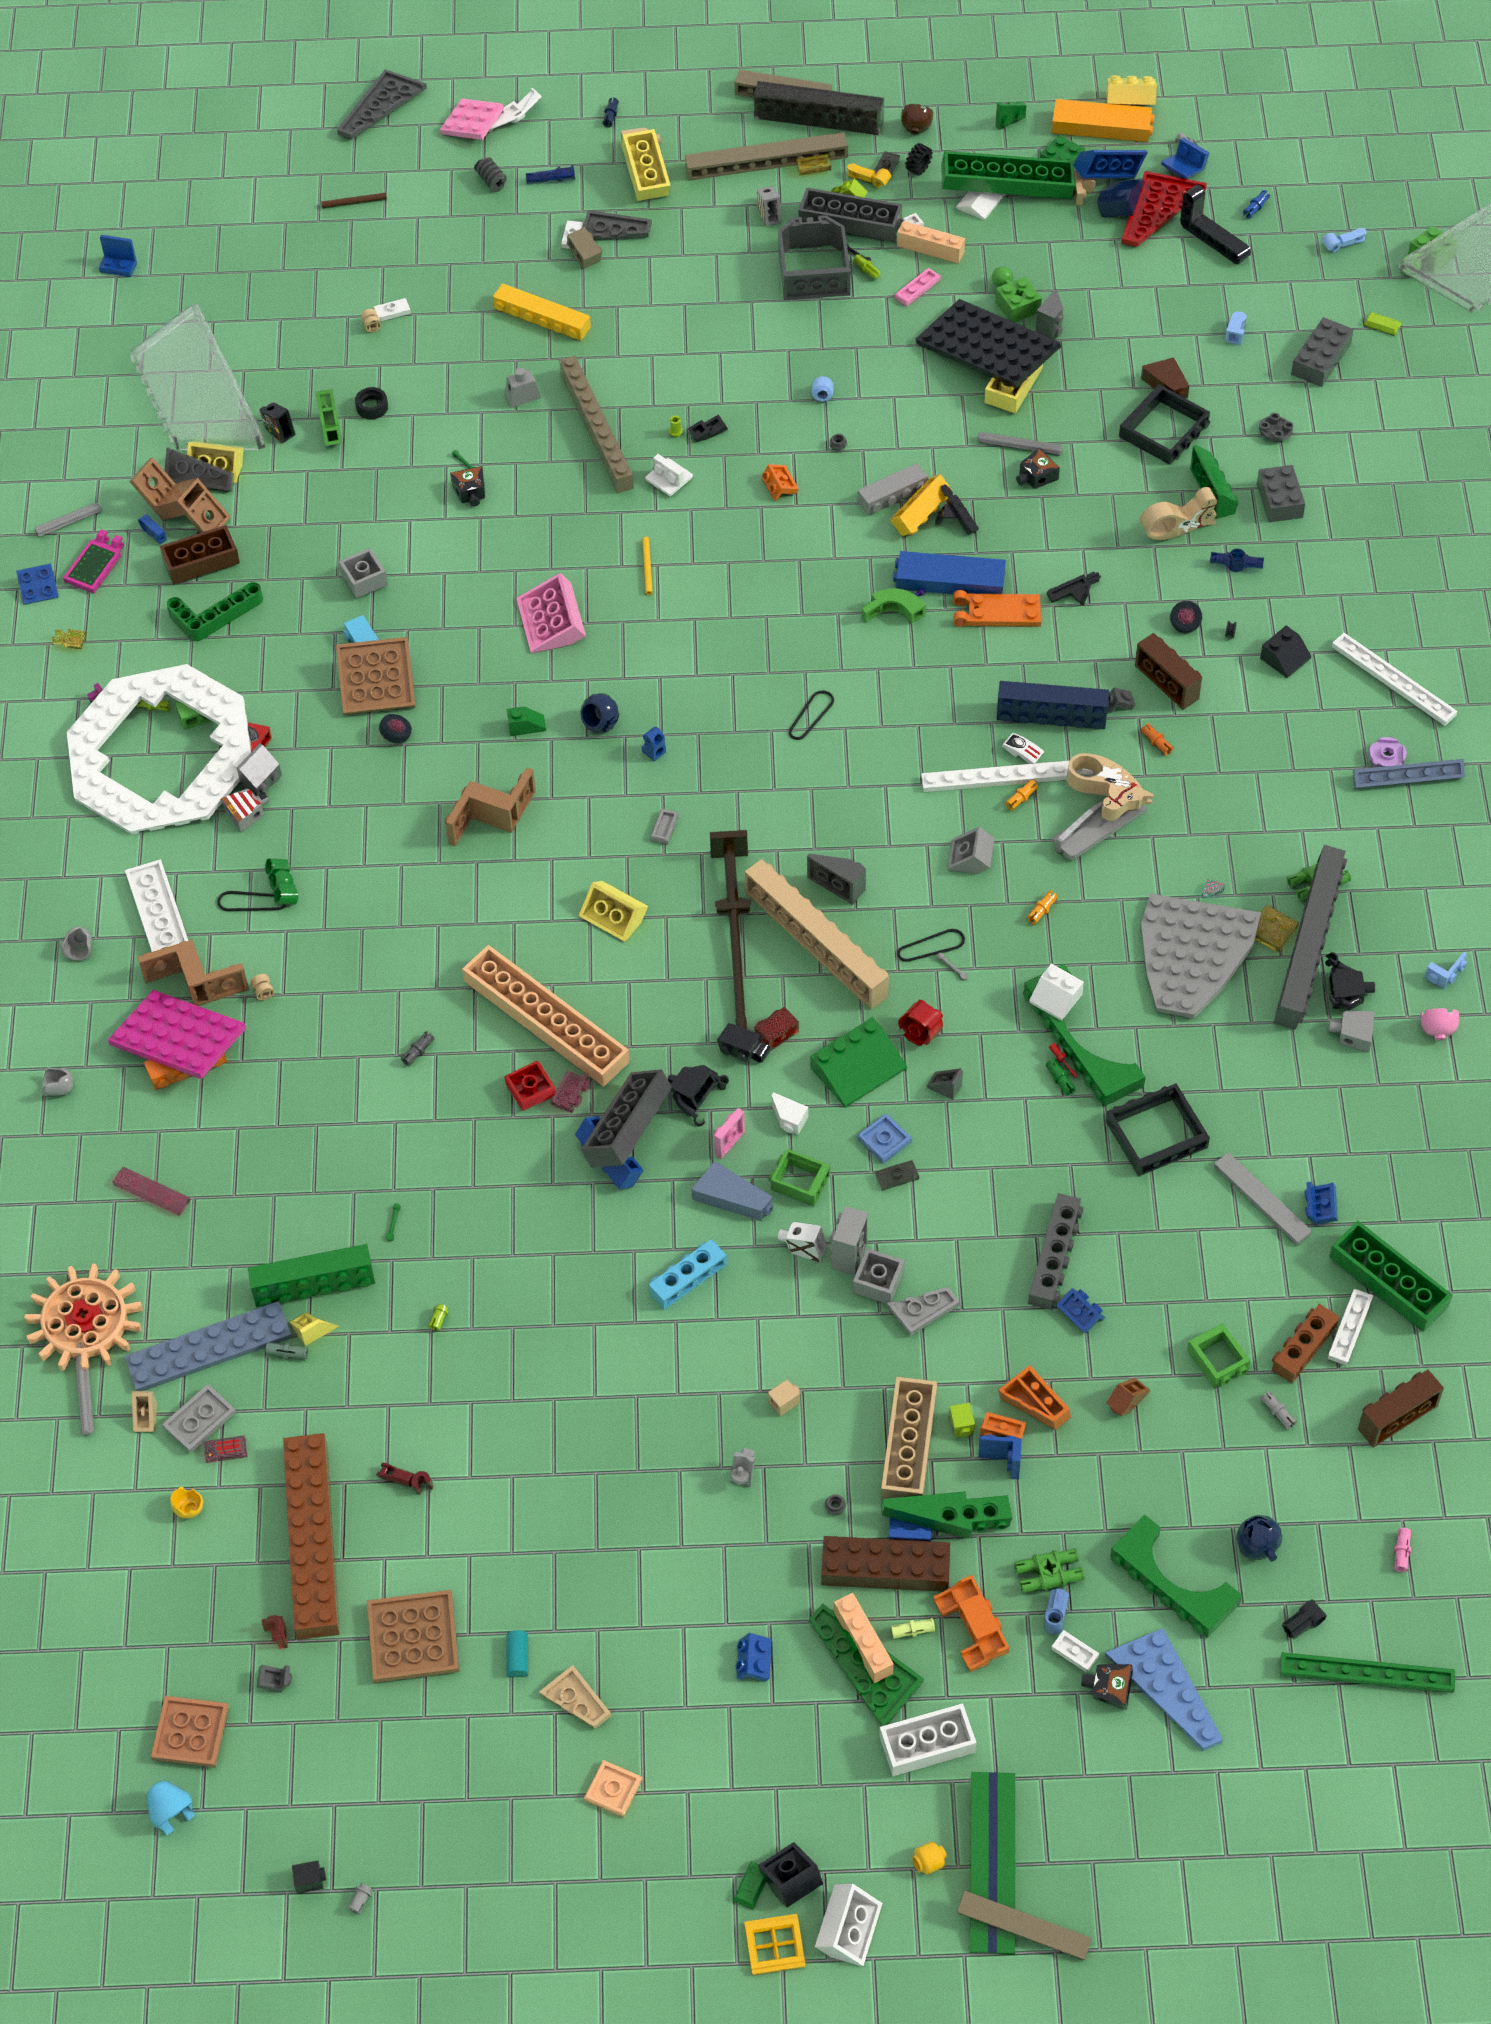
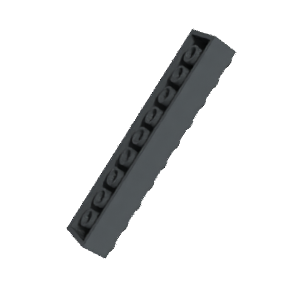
M1324 845L1319 855L1273 1023L1296 1030L1298 1023L1302 1024L1304 1015H1306L1309 1006L1308 1000L1313 991L1312 985L1317 976L1316 970L1320 964L1321 952L1326 942L1325 936L1330 927L1329 921L1334 912V903L1338 897V888L1347 863V859L1344 858L1345 850Z

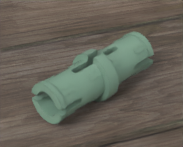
M267 1342L266 1355L283 1356L284 1359L291 1357L307 1360L308 1347L293 1346L291 1343L278 1344Z

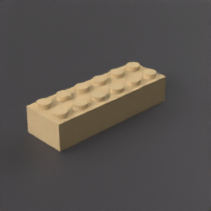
M896 1377L881 1486V1499L924 1495L937 1394L936 1381Z

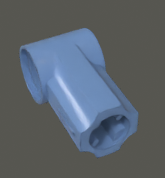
M1051 1590L1044 1621L1045 1631L1051 1635H1057L1063 1630L1069 1593L1065 1592V1590ZM1050 1620H1057L1058 1623H1052Z

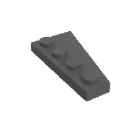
M588 210L583 228L585 227L592 234L594 240L648 237L652 219Z

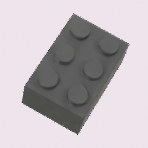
M1293 465L1259 469L1257 486L1268 521L1276 522L1303 518L1305 501Z

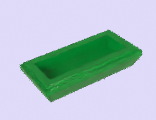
M750 1861L733 1899L734 1902L754 1909L766 1882L758 1868L759 1864Z

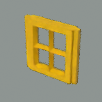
M797 1914L744 1922L752 1975L806 1967ZM792 1928V1940L777 1942L775 1930ZM771 1931L772 1943L755 1944L754 1933ZM794 1944L796 1956L779 1958L777 1946ZM773 1947L775 1959L758 1961L756 1949Z

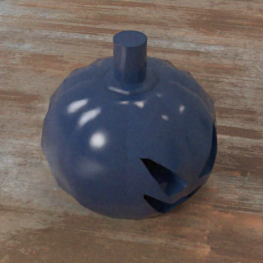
M605 693L592 694L584 700L581 706L582 722L584 726L594 733L609 732V730L614 728L619 719L616 701Z
M1255 1515L1246 1519L1239 1526L1236 1540L1240 1552L1245 1557L1253 1560H1262L1268 1557L1270 1562H1273L1277 1559L1275 1552L1281 1546L1283 1535L1279 1524L1273 1518Z

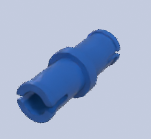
M1262 190L1256 198L1250 201L1249 206L1243 210V215L1249 212L1246 218L1250 219L1257 210H1261L1263 204L1270 198L1269 193L1264 197L1268 191Z

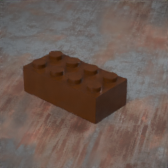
M227 525L159 546L163 562L173 585L240 563L237 548Z
M1155 633L1137 643L1135 667L1182 710L1199 700L1202 676L1197 670H1194L1185 659H1182L1173 648H1170Z
M1428 1369L1423 1373L1418 1372L1409 1382L1400 1383L1395 1388V1391L1390 1394L1387 1392L1376 1403L1366 1405L1362 1410L1358 1430L1374 1448L1438 1407L1444 1387Z

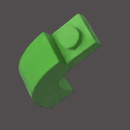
M333 389L315 391L325 446L342 443Z
M895 588L884 589L873 593L871 603L868 602L863 606L862 619L866 623L882 612L896 611L904 615L912 624L926 615V605L919 597L909 591Z

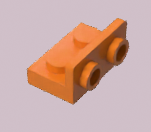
M767 465L762 479L774 500H778L781 494L797 493L799 488L786 465Z

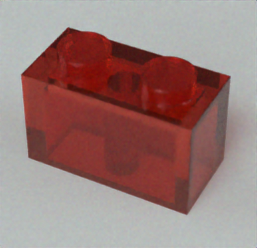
M783 1007L780 1010L774 1011L767 1019L759 1021L754 1027V1031L761 1034L763 1042L767 1043L772 1051L799 1032V1021Z

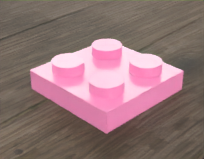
M738 1108L734 1113H730L722 1127L719 1126L714 1132L715 1155L720 1159L727 1154L745 1133V1114L741 1109Z

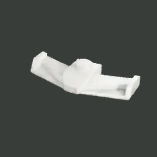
M531 88V91L518 104L513 101L504 107L502 114L499 115L488 132H492L494 128L506 123L520 121L525 117V113L538 100L542 99V96Z

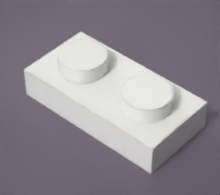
M1064 1630L1051 1647V1650L1088 1673L1099 1657L1098 1652Z

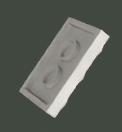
M207 1384L166 1420L162 1426L189 1453H192L236 1414V1410Z

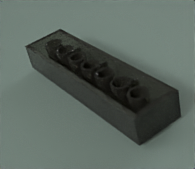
M758 81L754 92V119L880 135L884 123V98Z

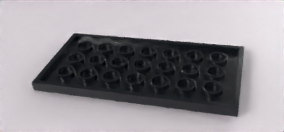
M961 299L957 300L916 338L918 345L1015 388L1019 387L1061 348L1059 341Z

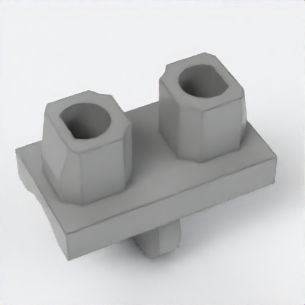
M742 1448L741 1453L735 1451L731 1481L737 1485L745 1484L750 1487L752 1484L755 1463L753 1450Z

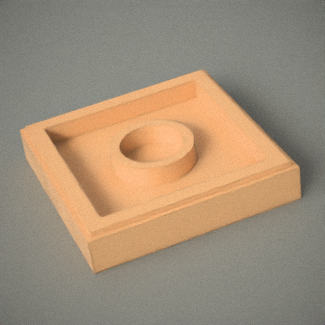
M603 1760L584 1797V1801L624 1818L643 1778Z

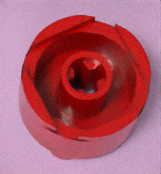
M920 999L913 1003L901 1016L898 1025L900 1030L903 1028L905 1031L904 1036L910 1042L918 1046L928 1045L943 1028V1014L940 1010L934 1009L924 1000Z

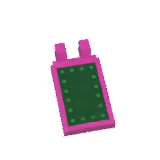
M101 529L96 535V540L89 541L63 577L64 582L94 594L120 559V551L124 546V542H121L123 538L116 535L112 539L111 545H108V532Z

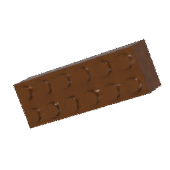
M824 1536L821 1585L944 1592L949 1588L950 1542Z

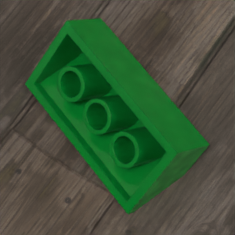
M1193 445L1190 470L1200 489L1209 487L1217 500V504L1214 507L1217 515L1215 518L1218 519L1236 514L1238 499L1233 495L1231 485L1226 482L1224 472L1219 469L1217 459H1214L1212 453L1198 445Z

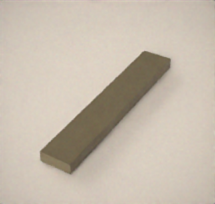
M965 1890L957 1910L958 1914L1081 1960H1085L1092 1939L1091 1937Z

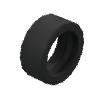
M367 387L359 391L355 397L357 413L369 420L382 417L388 410L385 392L376 387ZM370 399L381 401L375 407H365L362 405Z

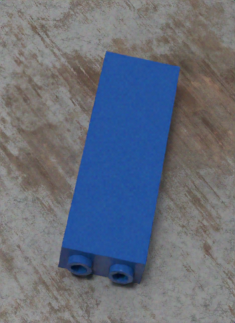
M900 551V556L895 561V568L898 571H894L893 582H896V589L908 591L923 589L925 592L953 594L957 590H963L967 594H1003L1006 560Z

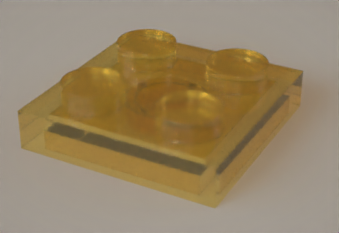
M1266 905L1261 911V920L1256 940L1279 952L1298 928L1299 922Z

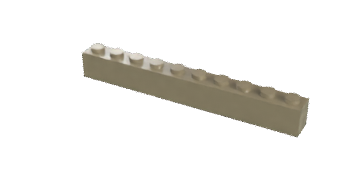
M844 132L688 154L685 155V167L688 179L696 180L848 158V144Z
M576 356L559 360L561 376L617 493L634 489L633 474Z

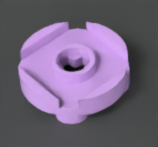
M1391 737L1378 739L1377 742L1371 745L1369 751V759L1372 762L1373 768L1403 765L1407 755L1405 746H1402L1398 743L1397 739ZM1386 752H1389V754L1392 756H1386L1384 754Z

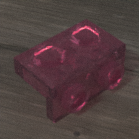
M567 1070L551 1100V1105L573 1113L575 1107L578 1108L581 1104L583 1091L587 1092L589 1088L588 1073L585 1072L583 1076Z

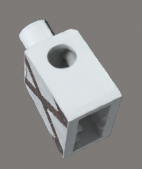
M793 1222L789 1231L780 1229L778 1233V1240L787 1242L790 1253L815 1262H821L827 1248L821 1226Z

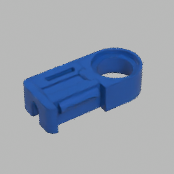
M147 514L138 519L141 528L148 535H151L159 545L167 540L165 531Z

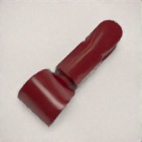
M382 1462L381 1471L376 1474L384 1480L408 1487L413 1486L419 1495L422 1492L420 1484L426 1483L431 1490L434 1487L429 1474L425 1471H419L414 1474Z

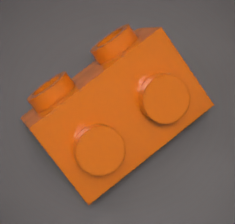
M986 1412L980 1428V1436L991 1434L996 1437L1015 1436L1016 1438H1023L1026 1422Z

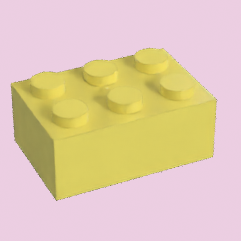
M1113 75L1111 78H1107V104L1156 105L1157 83L1153 77L1144 76L1143 79H1137L1136 76L1120 78L1121 76Z

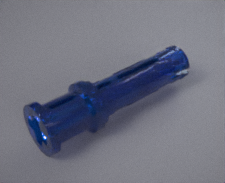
M574 165L564 168L559 166L554 170L525 173L527 184L549 180H558L560 182L563 179L570 178L575 180Z

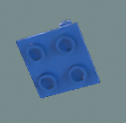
M51 563L16 571L23 604L59 597Z

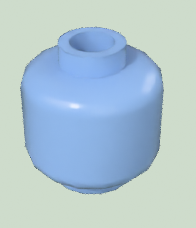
M825 376L814 379L811 386L813 398L820 402L830 400L833 396V382Z

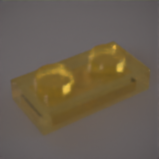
M828 154L796 159L799 175L831 170Z

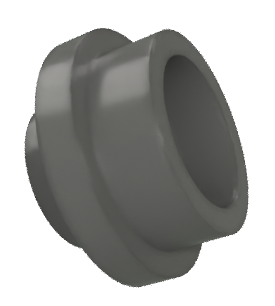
M835 434L830 439V446L835 450L844 449L847 445V440L842 434Z
M831 1495L825 1501V1509L832 1515H839L846 1508V1502L840 1495ZM833 1504H838L839 1507L834 1508V1507H832V1505H833Z

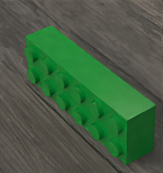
M1359 1221L1354 1223L1331 1247L1329 1258L1423 1332L1450 1305L1453 1295Z
M367 1244L247 1267L256 1307H263L278 1301L279 1303H288L291 1300L308 1299L311 1296L328 1295L331 1292L348 1291L351 1288L368 1287L371 1284H375Z

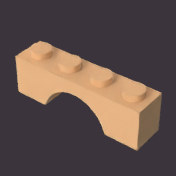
M851 1593L835 1601L834 1613L843 1629L849 1632L856 1643L864 1666L873 1682L876 1683L892 1675L894 1664L855 1595Z

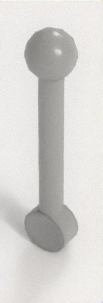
M943 953L937 954V959L945 962L959 974L961 980L967 979L968 975L966 972H961L944 957Z

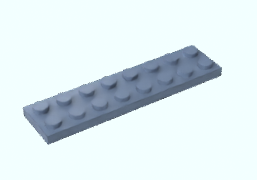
M278 1301L133 1352L124 1357L136 1391H145L265 1348L267 1342L279 1343L291 1339L292 1335Z

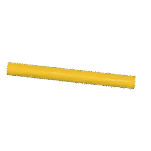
M643 537L646 595H652L649 538Z

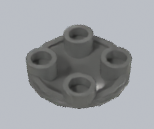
M1271 413L1270 416L1261 420L1259 431L1267 439L1282 441L1292 435L1294 425L1292 422L1280 417L1278 413Z

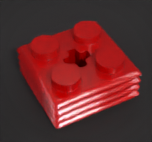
M535 1061L504 1076L506 1086L522 1111L556 1095L555 1086L539 1061Z

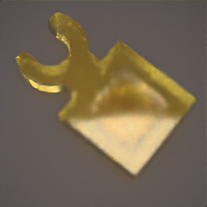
M57 629L55 634L59 637H52L54 644L63 643L64 647L82 649L86 639V632L68 629L67 633H64L62 630Z

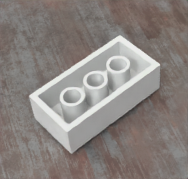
M963 1703L880 1727L879 1737L892 1776L976 1753L977 1743Z

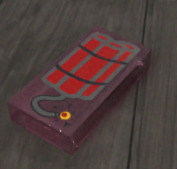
M245 1435L204 1441L206 1463L248 1457Z

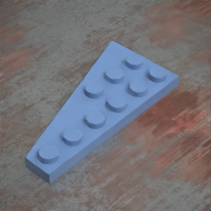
M1163 1628L1105 1653V1656L1115 1664L1132 1665V1681L1135 1683V1686L1158 1708H1161L1172 1722L1178 1724L1202 1751L1223 1742L1217 1727Z

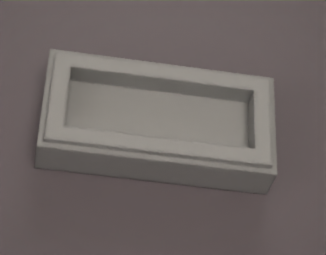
M661 808L650 841L668 845L678 821L679 812Z

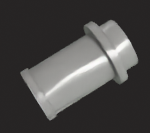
M362 1883L359 1887L356 1886L355 1889L357 1891L347 1907L356 1914L361 1913L368 1897L372 1896V1889Z

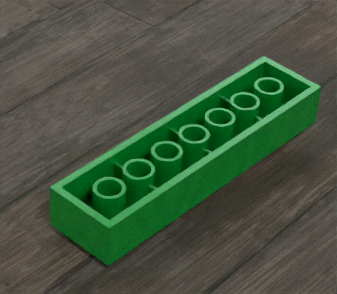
M944 151L941 163L942 189L1071 199L1075 188L1074 161Z

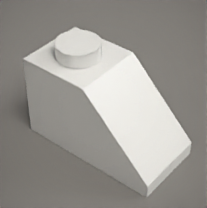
M773 1092L772 1107L780 1128L788 1133L798 1135L808 1119V1107Z

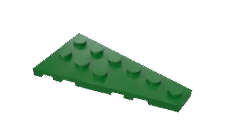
M822 1603L809 1618L810 1624L880 1725H888L923 1683L924 1678L886 1651L894 1664L893 1674L874 1683L864 1666L861 1654L853 1638L847 1630L843 1629L834 1611Z

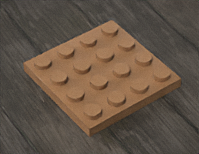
M408 637L336 645L343 715L416 707Z
M452 1590L367 1600L374 1683L459 1672Z

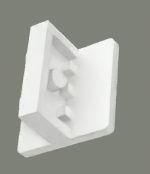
M657 454L653 458L654 470L645 477V480L668 496H672L693 478V474L671 459H665Z

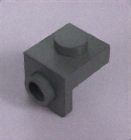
M1113 688L1109 692L1107 711L1113 712L1116 707L1132 710L1135 707V702L1131 691Z
M261 1665L258 1670L257 1688L281 1693L291 1683L292 1674L289 1673L290 1666L285 1665L280 1669Z

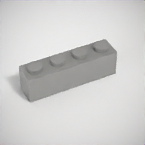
M916 463L859 489L858 503L868 515L878 512L885 507L894 505L896 502L914 495L928 480V476Z

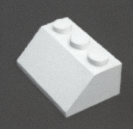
M834 1884L815 1948L829 1957L864 1966L883 1903L854 1884Z

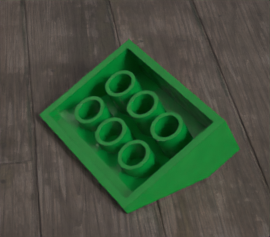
M873 1017L810 1056V1068L845 1108L907 1069V1065L885 1030Z

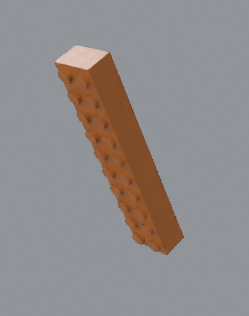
M324 1433L283 1438L294 1631L297 1640L340 1635L326 1437Z

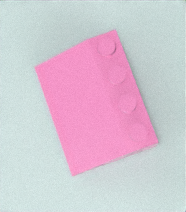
M561 573L516 598L531 653L572 645L586 637L572 584Z

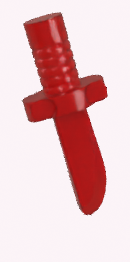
M1052 1043L1048 1048L1057 1057V1061H1063L1072 1075L1078 1078L1075 1071L1065 1061L1067 1055L1062 1053L1055 1043Z

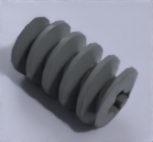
M492 158L481 159L474 165L475 171L493 192H498L503 188L507 176L500 170Z

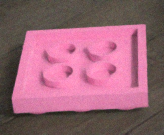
M461 99L440 128L441 135L483 140L504 110L503 104Z

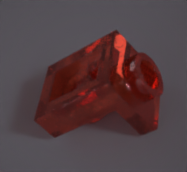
M272 1615L267 1617V1619H262L264 1631L272 1632L273 1642H277L279 1649L288 1648L286 1624L283 1616Z

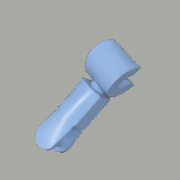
M1358 228L1352 232L1338 235V237L1334 233H1328L1322 238V242L1328 250L1335 253L1341 247L1364 242L1367 231L1364 228Z

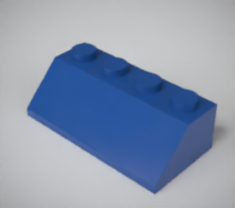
M1147 150L1084 151L1079 153L1073 166L1081 178H1135L1148 152Z

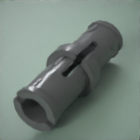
M425 1031L416 1042L411 1044V1048L401 1057V1061L405 1065L411 1066L419 1055L424 1054L426 1047L435 1040L434 1036L430 1032L428 1034V1031Z

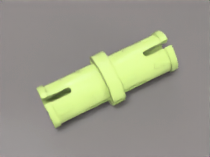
M933 1618L921 1621L909 1620V1623L890 1626L893 1639L905 1636L917 1637V1634L935 1632Z

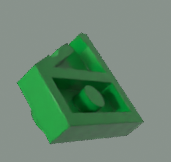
M997 102L996 127L1000 130L1026 118L1027 105L1024 102H1008L1007 104Z

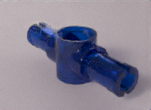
M1237 548L1227 553L1211 552L1210 563L1225 564L1231 571L1240 572L1243 568L1247 569V567L1263 569L1264 557L1248 556L1242 549Z

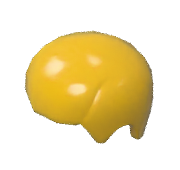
M180 1487L173 1491L170 1497L172 1510L180 1518L196 1517L204 1506L202 1495L196 1492L195 1489L185 1490L183 1487Z

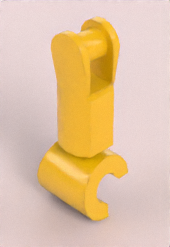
M854 163L847 166L850 178L873 183L878 189L881 185L885 186L891 178V173L886 169H879L875 173L874 170Z

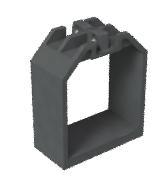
M827 215L818 216V221L813 222V217L806 218L807 222H802V217L792 218L778 231V252L784 300L850 296V264L844 225ZM831 245L841 251L843 267L786 271L784 254L790 248H813Z

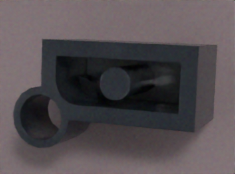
M731 1023L727 1024L717 1038L720 1051L723 1054L732 1055L741 1061H747L748 1058H752L756 1062L762 1063L771 1051L770 1046L763 1042L761 1034Z

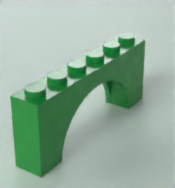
M1144 1514L1111 1548L1110 1557L1117 1566H1122L1127 1570L1132 1579L1140 1581L1149 1593H1154L1158 1596L1164 1606L1171 1607L1181 1620L1189 1622L1198 1634H1203L1208 1638L1240 1605L1242 1594L1227 1582L1216 1589L1205 1592L1189 1591L1170 1582L1160 1572L1153 1557L1152 1547L1159 1537L1161 1527Z

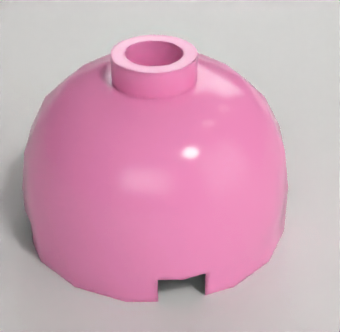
M1438 1008L1425 1010V1014L1420 1012L1423 1031L1429 1036H1434L1435 1040H1446V1036L1456 1032L1459 1026V1011L1452 1009L1453 1013H1448L1447 1009Z

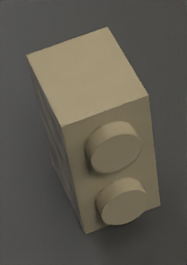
M585 227L568 234L567 245L583 269L600 262L602 250L599 245H596L592 234Z

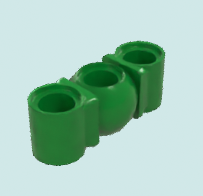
M268 858L265 863V872L268 875V879H270V886L274 890L275 903L295 905L298 901V891L295 888V884H293V877L289 873L288 860Z

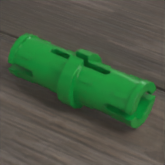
M1053 1058V1063L1049 1060L1046 1063V1067L1053 1075L1054 1082L1059 1084L1066 1096H1069L1070 1093L1073 1094L1076 1088L1069 1080L1068 1073L1065 1070L1063 1071L1057 1059Z

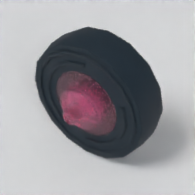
M1191 601L1177 603L1170 613L1172 626L1182 633L1195 631L1202 621L1200 607Z
M388 714L381 720L379 731L389 742L403 743L410 737L412 727L404 717L397 714Z

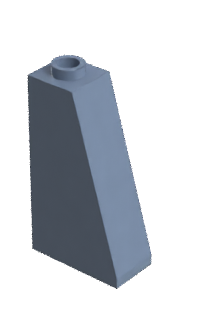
M716 1161L691 1189L692 1199L760 1221L765 1216L770 1215L774 1208L772 1196Z

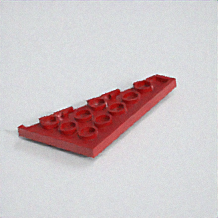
M1145 171L1142 178L1144 179V184L1134 214L1129 216L1121 244L1138 247L1181 211L1184 193L1195 185H1200L1205 191L1207 183Z

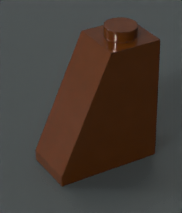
M1174 357L1142 366L1141 378L1155 389L1158 385H1161L1184 398H1188L1189 384Z

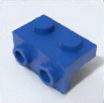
M1307 1182V1189L1304 1191L1308 1207L1305 1208L1307 1218L1311 1219L1314 1225L1338 1221L1335 1184L1328 1183L1314 1186L1311 1182Z
M748 1633L739 1639L737 1644L738 1661L736 1663L737 1679L742 1680L745 1677H750L764 1682L770 1679L772 1639Z

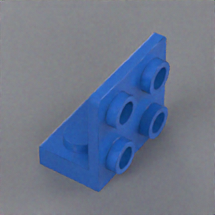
M1186 138L1180 139L1177 153L1163 160L1161 165L1166 167L1167 170L1178 174L1179 177L1187 179L1205 170L1209 152Z
M101 235L100 241L104 257L99 265V271L131 277L137 265L132 240Z
M991 1434L980 1436L978 1457L1007 1459V1471H1011V1479H1019L1022 1438H1016L1015 1436L996 1437Z
M890 1518L889 1539L931 1541V1528Z

